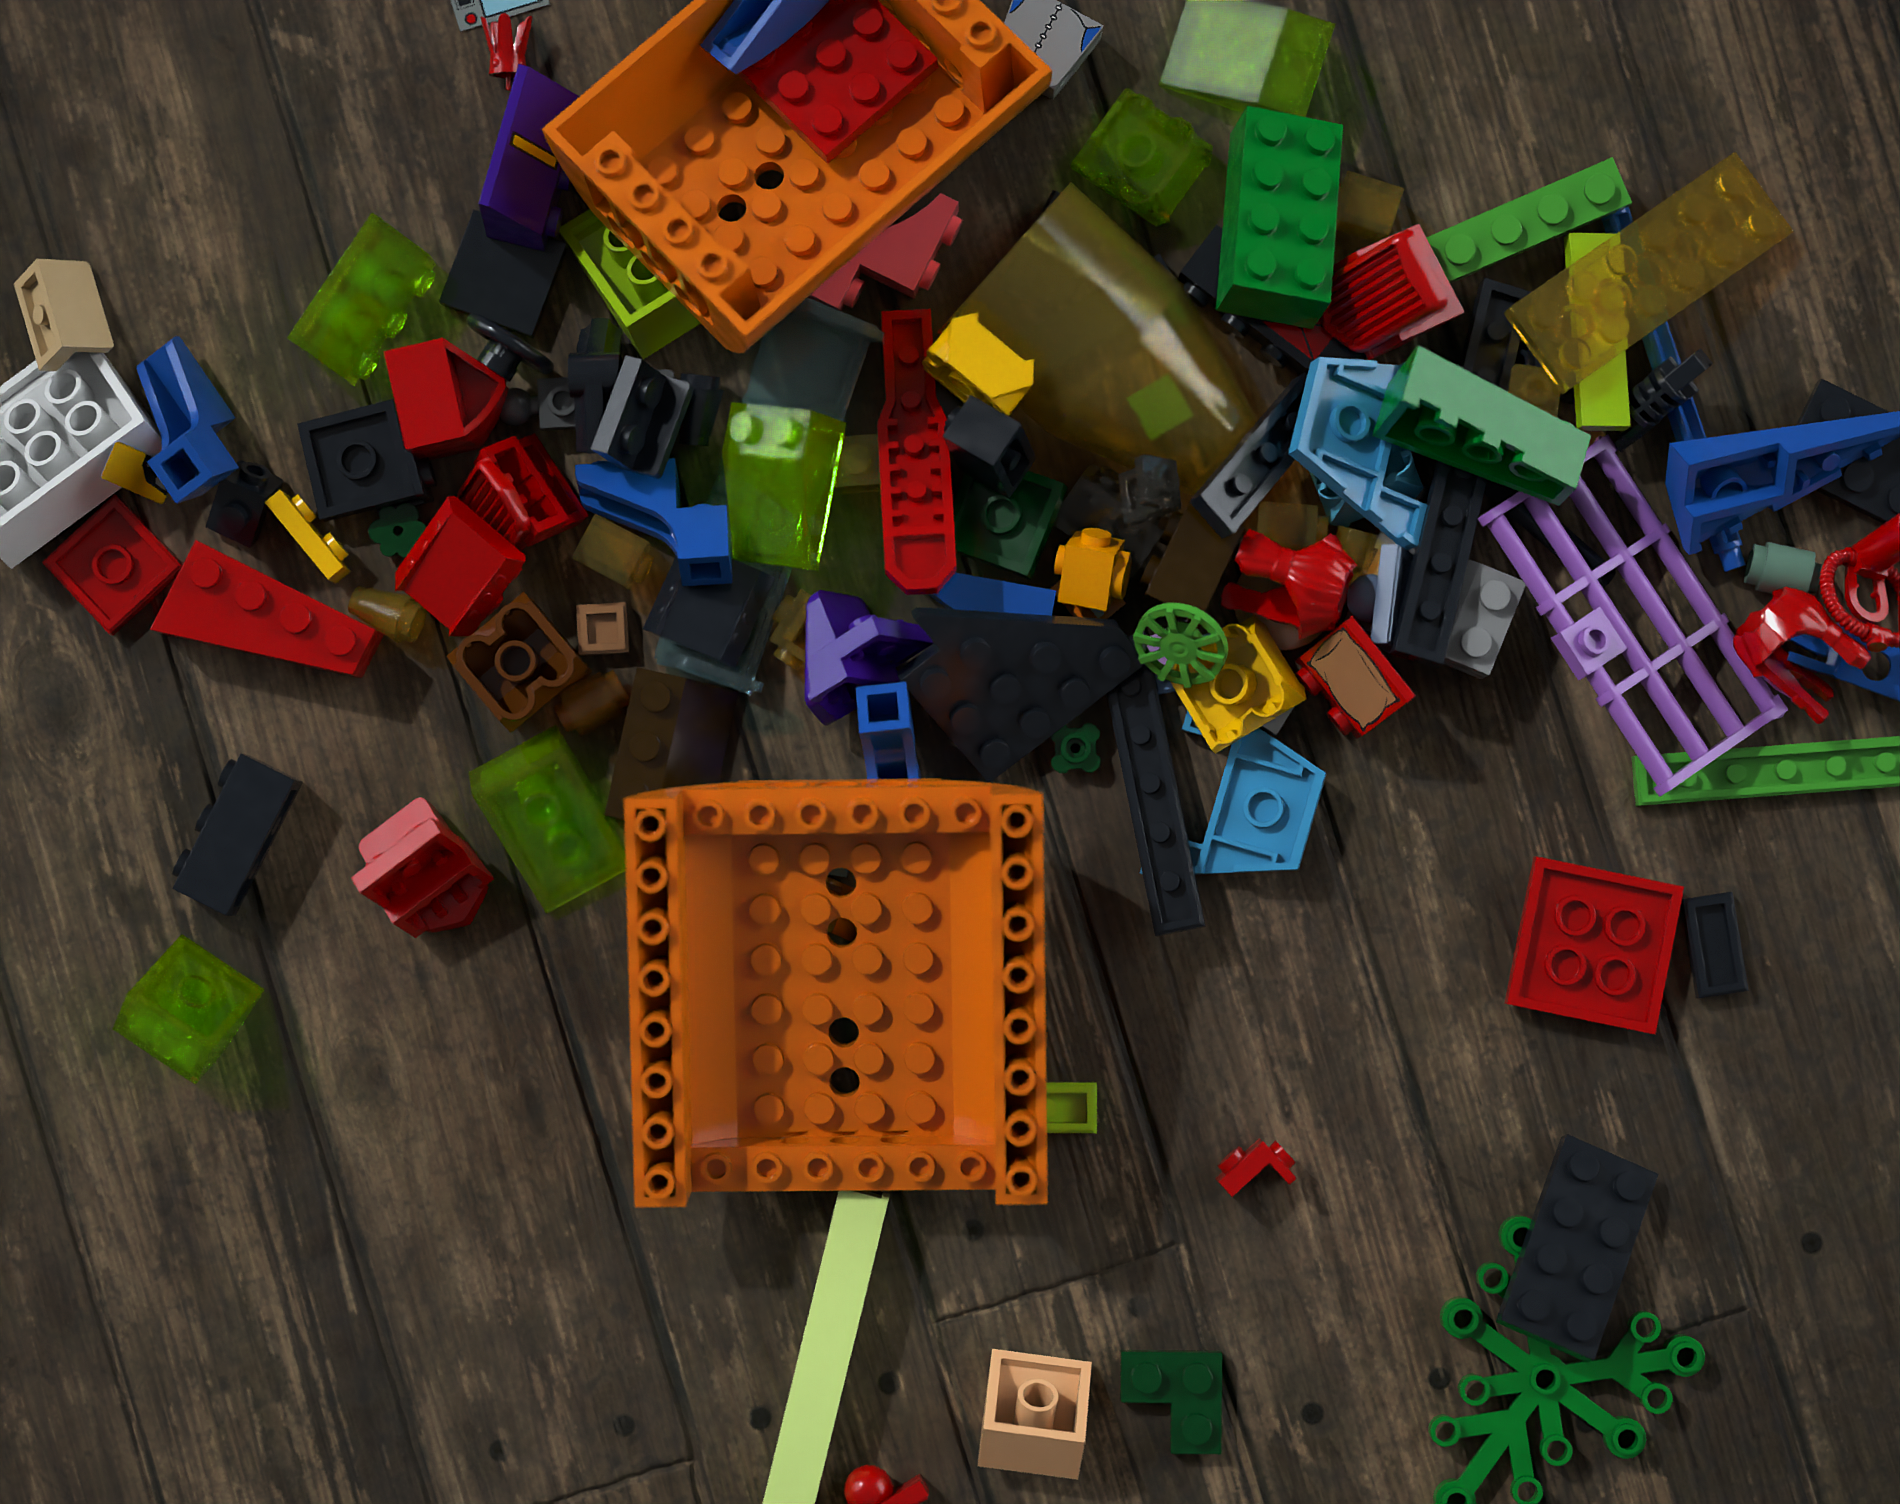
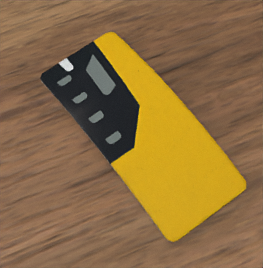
M115 442L101 474L102 479L161 505L168 494V491L147 462L153 458L152 456L121 442Z

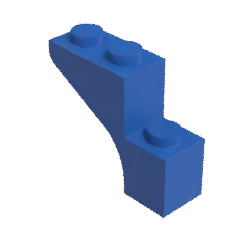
M175 336L138 364L137 372L162 441L161 452L147 462L174 502L178 504L205 494L237 470L239 466L216 435L218 431L236 419V417L180 336Z
M675 458L668 459L663 475L659 479L619 469L609 461L602 460L591 464L575 465V476L583 508L665 542L677 556L682 586L733 583L731 530L727 505L698 504L693 507L680 508V485Z
M898 682L856 687L859 734L863 747L867 779H921L916 756L912 706L907 683Z

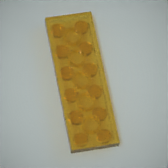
M1734 152L1509 307L1503 314L1560 392L1564 394L1792 234L1794 230L1737 153Z

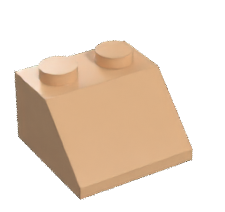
M992 1349L978 1466L1078 1480L1086 1437L1092 1362Z

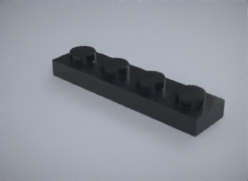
M1306 373L1294 378L1190 499L1189 502L1221 539L1234 534L1295 461L1288 453L1307 378Z

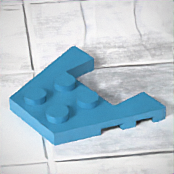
M1319 357L1310 362L1288 454L1396 544L1406 550L1417 547L1427 504L1383 486L1392 443L1372 436L1388 383L1404 363L1400 365L1377 364L1376 360Z
M1187 710L1182 730L1203 737ZM1260 728L1231 744L1204 841L1202 844L1189 841L1195 875L1299 870L1327 774Z

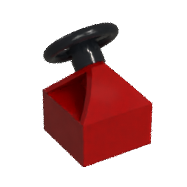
M472 313L467 317V325L488 340L477 360L444 338L384 351L405 450L414 454L419 459L429 457L430 460L480 449L490 436L500 417L509 390L507 381L511 382L518 371L517 367L520 362L545 375L553 372V362L519 337L477 313Z

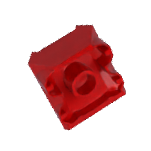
M448 496L396 570L395 591L407 593L449 629V636H471L481 622L500 606L504 599V590L518 577L522 570V565L525 563L526 555L456 496Z

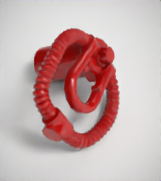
M1900 513L1853 544L1852 547L1832 552L1827 556L1820 571L1819 589L1821 590L1820 594L1824 600L1825 608L1828 609V613L1831 614L1832 618H1835V622H1840L1839 625L1844 627L1846 631L1858 636L1862 642H1865L1867 649L1871 652L1884 651L1888 646L1891 648L1900 647V573H1898L1897 568H1894V565L1900 562ZM1840 565L1845 566V601L1852 615H1849L1843 609L1837 593H1835L1834 575ZM1857 575L1872 579L1874 592L1870 594V597L1875 599L1876 602L1875 613L1866 611L1858 601L1857 588L1859 584L1857 583ZM1885 578L1889 581V584H1892L1891 586L1894 588V592H1896L1895 596L1898 601L1899 631L1896 633H1892L1888 628L1875 625L1884 620L1888 614L1889 604L1884 582Z

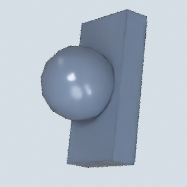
M1381 544L1378 575L1367 574L1359 576L1350 584L1346 600L1347 607L1352 616L1361 622L1372 623L1371 640L1378 648L1388 654L1391 652L1414 556L1398 544Z

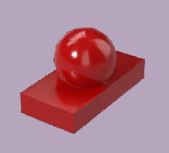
M863 1465L854 1469L848 1475L844 1484V1496L848 1504H921L928 1499L929 1487L922 1475L918 1474L894 1489L891 1477L884 1469L875 1465Z

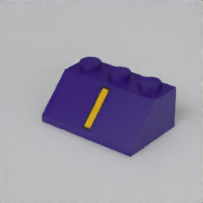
M518 64L478 205L488 238L545 252L549 236L557 237L560 230L563 208L557 206L562 190L570 191L572 183L554 156L545 139L542 128L580 96L529 66Z

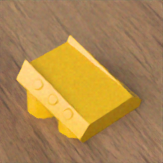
M978 313L953 318L949 326L927 351V357L922 362L923 370L963 403L972 395L1008 417L1033 384L1034 359L1024 361L978 322Z
M1255 615L1240 624H1228L1222 628L1228 642V656L1223 668L1212 681L1192 685L1191 688H1184L1182 684L1171 682L1214 753H1218L1306 700L1305 687L1298 681L1271 637L1268 627ZM1215 643L1202 646L1201 648L1204 651L1217 654ZM1198 658L1207 669L1215 664L1214 662ZM1174 663L1172 669L1180 672L1179 664ZM1188 664L1189 672L1197 673L1192 665Z

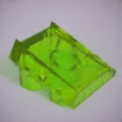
M1126 88L1074 158L1071 169L1154 226H1159L1169 222L1170 215L1205 167H1209L1213 146L1197 135L1191 123L1181 117L1168 116L1155 107L1151 99Z

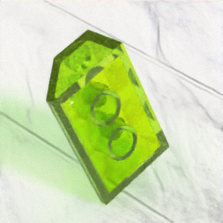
M372 212L287 339L305 355L352 386L355 385L359 377L366 380L380 360V355L376 352L388 336L393 339L403 328L408 318V314L404 311L415 295L419 298L422 297L433 283L436 273L432 271L436 265L435 261L427 252Z

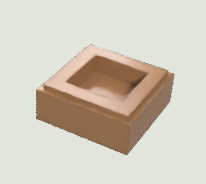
M626 602L576 605L580 656L630 653L628 607Z

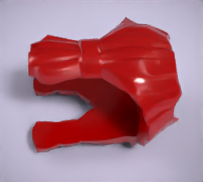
M1249 528L1246 535L1242 538L1234 561L1239 564L1241 572L1247 576L1270 578L1275 582L1281 583L1283 587L1260 593L1255 590L1245 589L1230 581L1224 587L1221 594V607L1258 614L1273 622L1294 626L1298 630L1299 640L1320 632L1336 629L1335 624L1341 618L1342 609L1347 600L1349 582L1354 576L1352 570L1358 565L1344 550L1337 536L1332 535V533L1323 540L1296 551L1280 546L1279 543L1270 540L1264 534Z
M1783 587L1772 591L1773 598L1763 609L1751 612L1745 623L1736 629V635L1733 637V647L1752 673L1753 678L1763 677L1775 690L1791 698V701L1799 709H1804L1816 724H1821L1829 715L1828 710L1812 698L1800 684L1807 689H1811L1824 701H1829L1833 698V689L1813 672L1787 661L1788 652L1780 646L1800 634L1812 635L1821 638L1850 666L1860 670L1871 660L1872 655L1863 644L1847 635L1838 624L1831 620L1824 607L1814 595L1799 589Z

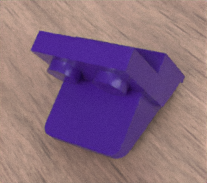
M819 590L809 597L806 604V705L823 725H830L857 709L856 687L901 682L897 675L896 667L928 648L934 642L918 624L870 615L865 602L858 596Z

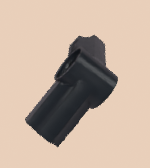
M592 318L590 324L580 330L576 348L577 352L569 353L568 387L570 398H574L577 452L597 454L591 450V446L623 364V329L613 325L609 318Z

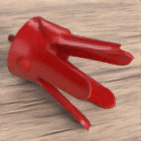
M502 13L499 16L498 22H491L490 30L485 17H480L490 52L489 76L506 78V90L510 91L511 78H515L518 64L526 66L525 54L533 17L528 16L525 21L519 24L514 45L511 19L508 14Z

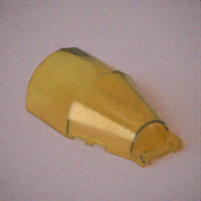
M1072 182L1067 185L1002 261L936 332L940 336L953 318L978 313V322L1024 361L1034 359L1033 384L1017 406L1050 435L1192 497L1258 421L1255 412L1183 283Z

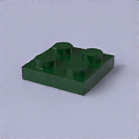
M1028 471L1010 499L969 475L964 474L953 501L956 554L1032 580L1068 487L1065 483Z

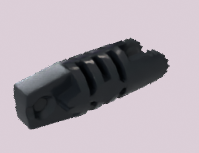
M1701 348L1680 365L1677 364L1672 356L1657 366L1643 381L1628 390L1630 415L1638 424L1633 428L1629 427L1618 436L1614 444L1620 452L1625 451L1655 427L1668 413L1684 404L1699 391L1692 381L1713 364Z

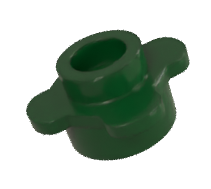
M1086 723L1081 728H1068L1065 725L1050 736L1051 740L1055 743V756L1051 759L1052 768L1062 774L1066 773L1069 769H1083L1087 773L1097 770L1100 765V758L1096 754V740L1100 736L1098 728L1091 723ZM1076 743L1080 746L1078 753L1071 751L1070 747L1072 744Z

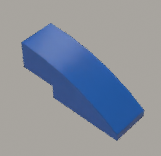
M734 0L700 46L731 72L737 74L760 61L785 43L830 0Z

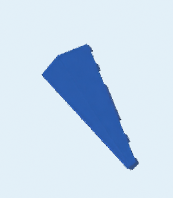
M1900 411L1669 443L1665 485L1683 549L1688 555L1696 554L1702 550L1701 542L1724 530L1732 535L1743 529L1741 521L1767 507L1775 512L1841 477L1842 467L1863 456L1870 461L1883 454L1881 447L1900 437Z

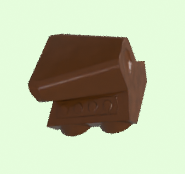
M522 592L512 602L503 606L494 617L471 636L465 638L457 648L446 656L453 667L510 733L564 688L584 680L592 673L587 663L525 592Z

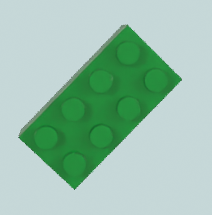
M1246 106L1230 133L1216 311L1313 329L1331 304L1343 135L1342 124Z

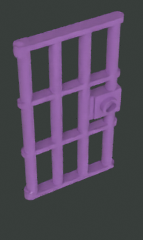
M1607 434L1606 436L1597 437L1595 442L1588 447L1584 463L1593 457L1596 459L1645 534L1643 538L1631 546L1627 547L1581 476L1577 488L1570 495V498L1610 557L1609 560L1594 570L1590 569L1547 501L1519 491L1477 519L1482 527L1487 525L1537 601V611L1541 616L1543 614L1546 615L1557 632L1551 640L1578 681L1584 677L1587 678L1598 695L1595 699L1599 706L1606 707L1655 782L1656 786L1653 789L1660 797L1765 724L1782 718L1785 712L1788 711V708L1778 694L1774 696L1762 677L1753 678L1748 667L1737 655L1733 647V637L1735 635L1727 624L1730 620L1725 612L1720 614L1669 536L1670 528L1666 523L1662 525L1615 452L1618 449ZM1522 502L1575 581L1557 594L1504 515V513ZM1649 545H1652L1704 625L1688 637H1685L1633 557ZM1614 568H1617L1669 648L1652 661L1598 581L1600 577ZM1581 591L1593 611L1574 622L1562 602ZM1709 635H1711L1761 712V714L1745 725L1742 724L1692 647ZM1622 653L1634 673L1615 685L1603 665ZM1674 658H1676L1727 736L1710 749L1707 748L1657 671ZM1641 682L1692 760L1674 774L1622 696V693Z

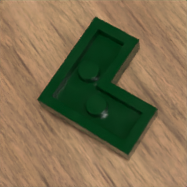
M1120 1350V1401L1122 1403H1170V1453L1221 1454L1222 1352L1215 1350Z

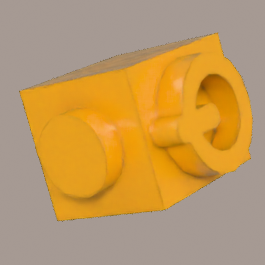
M1085 528L1082 532L1076 531L1066 545H1060L1054 565V574L1061 575L1058 602L1107 611L1115 598L1123 599L1127 591L1132 566L1131 552L1123 551L1125 540L1111 538L1112 534L1103 529Z

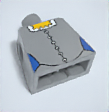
M1012 0L1004 22L1010 30L1052 69L1051 84L1042 93V95L1051 99L1057 96L1101 39L1103 30L1102 24L1057 0Z

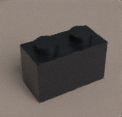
M972 395L969 396L963 407L957 406L946 420L943 438L960 471L1010 499L1036 460L1035 453L1021 423Z

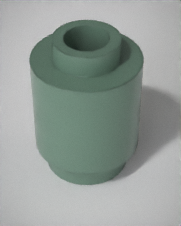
M1766 542L1765 546L1753 544L1746 564L1744 583L1755 585V590L1772 594V591L1783 587L1799 589L1806 593H1816L1819 587L1822 564L1815 562L1816 554L1813 551L1772 542Z

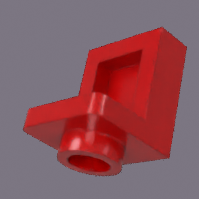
M1258 1139L1246 1151L1240 1146L1231 1151L1217 1165L1222 1173L1215 1179L1233 1197L1269 1164L1288 1185H1291L1297 1178L1289 1169L1296 1162L1276 1140L1268 1147L1264 1141Z

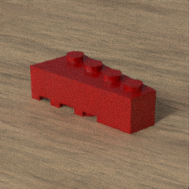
M195 540L150 630L162 635L360 679L365 674L384 636L383 633Z

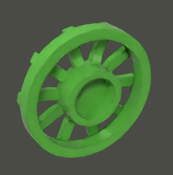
M1164 603L1152 607L1141 617L1133 635L1140 664H1145L1153 673L1158 675L1157 679L1163 682L1167 680L1182 684L1184 688H1191L1192 685L1212 681L1223 668L1228 656V642L1219 624L1204 611L1187 604ZM1166 616L1168 622L1166 630L1154 619ZM1175 616L1187 617L1191 621L1190 623L1177 622ZM1201 624L1211 635L1202 637V634L1196 628L1197 625ZM1146 626L1161 638L1144 635ZM1215 643L1217 654L1204 651L1201 648L1202 646ZM1147 645L1160 647V649L1150 652ZM1165 657L1168 660L1163 665L1158 659ZM1198 658L1214 662L1215 664L1207 669ZM1174 663L1179 664L1180 672L1172 669ZM1188 664H1191L1197 673H1190Z

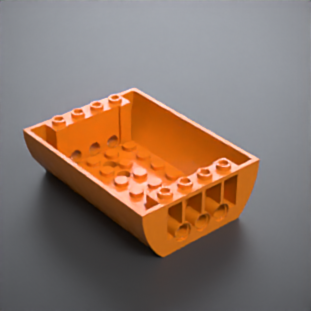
M693 0L543 127L542 132L563 171L592 213L677 297L678 301L726 349L735 353H744L1050 86L1052 69L980 0H878L938 58L939 68L828 164L738 74L731 72L700 46L734 0ZM769 170L780 172L784 178L778 187L768 190L757 185V179L762 173ZM737 202L746 207L745 214L737 221H725L719 216L720 210L728 203Z

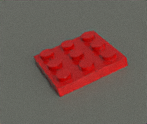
M830 0L785 43L760 61L737 74L828 164L939 68L938 58L878 0Z
M1538 856L1533 857L1504 1004L1656 1034L1684 886Z

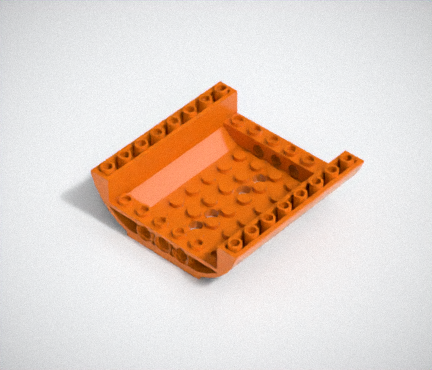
M942 778L739 780L738 782L660 789L624 798L635 1207H686L692 1192L996 1190V1205L1048 1204L1043 793L1012 785L942 780ZM845 868L851 871L856 879L855 888L848 894L834 893L827 884V876L832 870ZM846 918L852 921L857 929L856 938L848 944L834 942L828 934V926L833 920ZM839 1018L851 1019L858 1027V1037L850 1043L837 1042L830 1033L832 1022ZM843 1067L854 1070L860 1080L859 1086L854 1091L848 1093L836 1090L831 1083V1075L835 1070Z

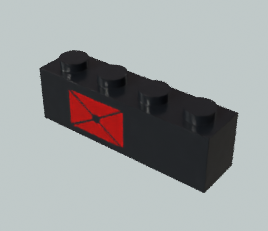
M1218 225L1214 227L1186 263L1177 281L1184 285L1181 292L1190 301L1201 308H1205L1209 304L1215 310L1222 228ZM1218 311L1223 315L1220 322L1229 331L1240 338H1244L1248 334L1262 345L1260 353L1271 363L1282 369L1287 364L1300 375L1308 374L1310 362L1319 357L1367 359L1365 353L1353 352L1322 328V318L1319 319L1313 329Z

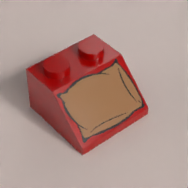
M1353 616L1295 661L1301 668L1295 673L1297 678L1313 697L1321 693L1332 707L1327 712L1328 717L1344 736L1352 732L1356 739L1362 737L1415 697V694Z

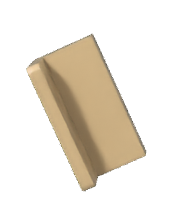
M37 258L14 283L39 371H57L75 352L108 353L114 347L91 266L88 262Z

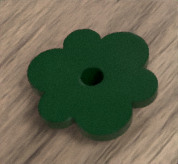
M403 503L396 509L390 505L382 507L379 511L380 519L373 521L369 526V537L375 543L380 544V551L384 556L393 557L398 553L401 557L405 558L426 529V525L418 521L419 511L410 503ZM401 527L403 533L397 536L395 530Z

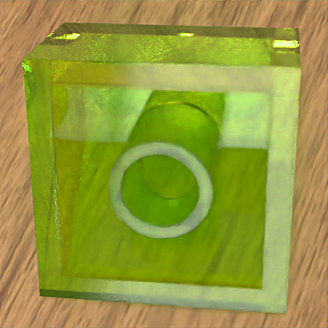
M181 934L126 994L112 1029L196 1085L223 1054L262 996L264 988Z

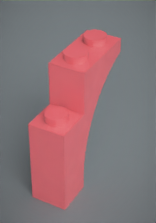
M940 193L931 203L913 216L884 230L805 300L840 316L845 305L850 308L854 307L863 290L865 281L859 279L861 273L915 299L920 287L928 291L941 265L934 261L942 243L951 246L962 225L963 219L957 217L959 202Z

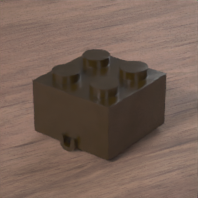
M1190 502L1183 513L1174 509L1159 540V543L1166 545L1167 548L1162 558L1152 555L1137 586L1146 591L1141 603L1151 608L1164 603H1182L1205 612L1241 535L1245 536L1247 530L1239 526L1234 534L1221 539ZM1175 616L1181 622L1190 623L1191 621L1187 617ZM1198 624L1196 628L1200 631L1202 625Z

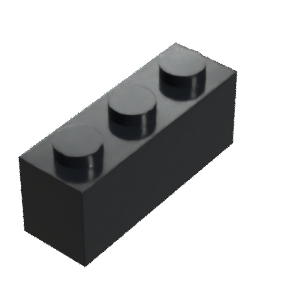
M240 753L237 761L230 759L218 780V786L223 789L215 805L208 804L198 818L195 831L200 834L192 850L185 849L174 866L172 875L177 877V880L172 889L226 916H236L303 782L250 755Z

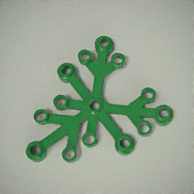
M1514 1215L1507 1218L1501 1224L1498 1234L1501 1246L1514 1256L1515 1265L1522 1246H1517L1514 1243L1513 1234L1518 1228L1524 1227L1529 1229L1532 1220L1522 1215ZM1486 1262L1478 1268L1476 1273V1281L1481 1289L1491 1294L1497 1293L1504 1299L1510 1278L1503 1266L1495 1262ZM1492 1268L1498 1269L1501 1274L1499 1284L1494 1287L1486 1286L1483 1280L1485 1272ZM1457 1296L1447 1300L1440 1311V1322L1443 1328L1456 1338H1473L1516 1370V1372L1484 1377L1475 1373L1467 1374L1461 1378L1458 1384L1460 1397L1467 1404L1478 1406L1485 1403L1489 1397L1513 1393L1519 1394L1506 1410L1454 1418L1446 1414H1440L1430 1421L1428 1427L1429 1435L1436 1444L1442 1447L1454 1445L1459 1438L1490 1434L1458 1479L1449 1478L1438 1484L1433 1494V1503L1447 1504L1448 1497L1451 1494L1461 1493L1465 1498L1464 1504H1476L1475 1491L1508 1447L1513 1481L1510 1485L1512 1498L1518 1504H1538L1543 1496V1489L1540 1482L1534 1478L1525 1423L1537 1405L1543 1436L1539 1450L1542 1458L1553 1466L1566 1464L1570 1460L1573 1451L1571 1443L1563 1435L1558 1401L1603 1434V1442L1606 1448L1615 1456L1623 1459L1636 1457L1643 1451L1646 1444V1433L1642 1425L1628 1416L1613 1417L1572 1387L1571 1384L1613 1378L1636 1395L1646 1410L1654 1414H1661L1671 1407L1673 1401L1672 1393L1662 1383L1651 1382L1641 1373L1668 1369L1678 1376H1692L1701 1370L1705 1362V1352L1702 1345L1688 1335L1677 1334L1667 1339L1662 1349L1639 1352L1644 1343L1652 1342L1658 1338L1661 1332V1323L1654 1314L1648 1311H1638L1629 1318L1628 1330L1607 1358L1594 1359L1591 1362L1581 1361L1564 1364L1560 1358L1550 1354L1548 1345L1526 1336L1529 1354H1527L1483 1321L1481 1309L1471 1299ZM1462 1309L1469 1310L1472 1317L1470 1324L1464 1328L1457 1327L1454 1323L1455 1314ZM1641 1318H1650L1653 1324L1652 1331L1646 1336H1640L1636 1331L1637 1322ZM1686 1347L1691 1348L1694 1354L1692 1362L1689 1365L1681 1366L1677 1361L1678 1352ZM1541 1370H1550L1553 1374L1552 1383L1545 1388L1539 1387L1536 1383L1537 1374ZM1474 1380L1480 1381L1483 1386L1482 1394L1474 1399L1468 1398L1465 1393L1466 1385ZM1653 1389H1661L1664 1393L1662 1404L1656 1407L1650 1406L1647 1400L1649 1392ZM1445 1421L1452 1423L1453 1434L1448 1439L1437 1438L1436 1427L1438 1424ZM1624 1430H1632L1635 1435L1634 1443L1626 1448L1620 1447L1618 1443L1619 1434ZM1553 1441H1561L1565 1447L1563 1455L1555 1459L1550 1458L1547 1453L1549 1444ZM1524 1482H1531L1535 1486L1534 1495L1526 1500L1519 1498V1486Z

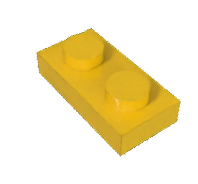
M279 490L265 501V504L328 580L336 584L351 572L342 561L349 555L348 552L331 532L324 537L311 523L318 516L299 494L291 498L288 494Z

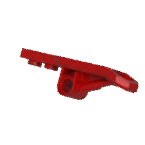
M931 309L881 311L886 401L877 422L885 575L906 595L937 594L956 572V548L950 450L943 438L947 417L936 398L935 379L923 370L924 366L922 364L923 360L927 357V351L933 345Z

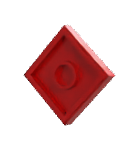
M116 494L42 562L106 632L112 636L177 577L183 565Z

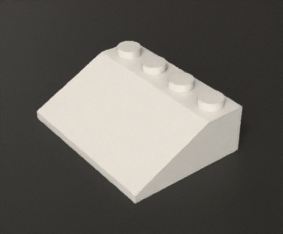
M75 352L57 371H39L35 360L0 386V559L11 569L122 488L101 477L115 442H121L152 457L161 452L162 441L158 427L104 353Z

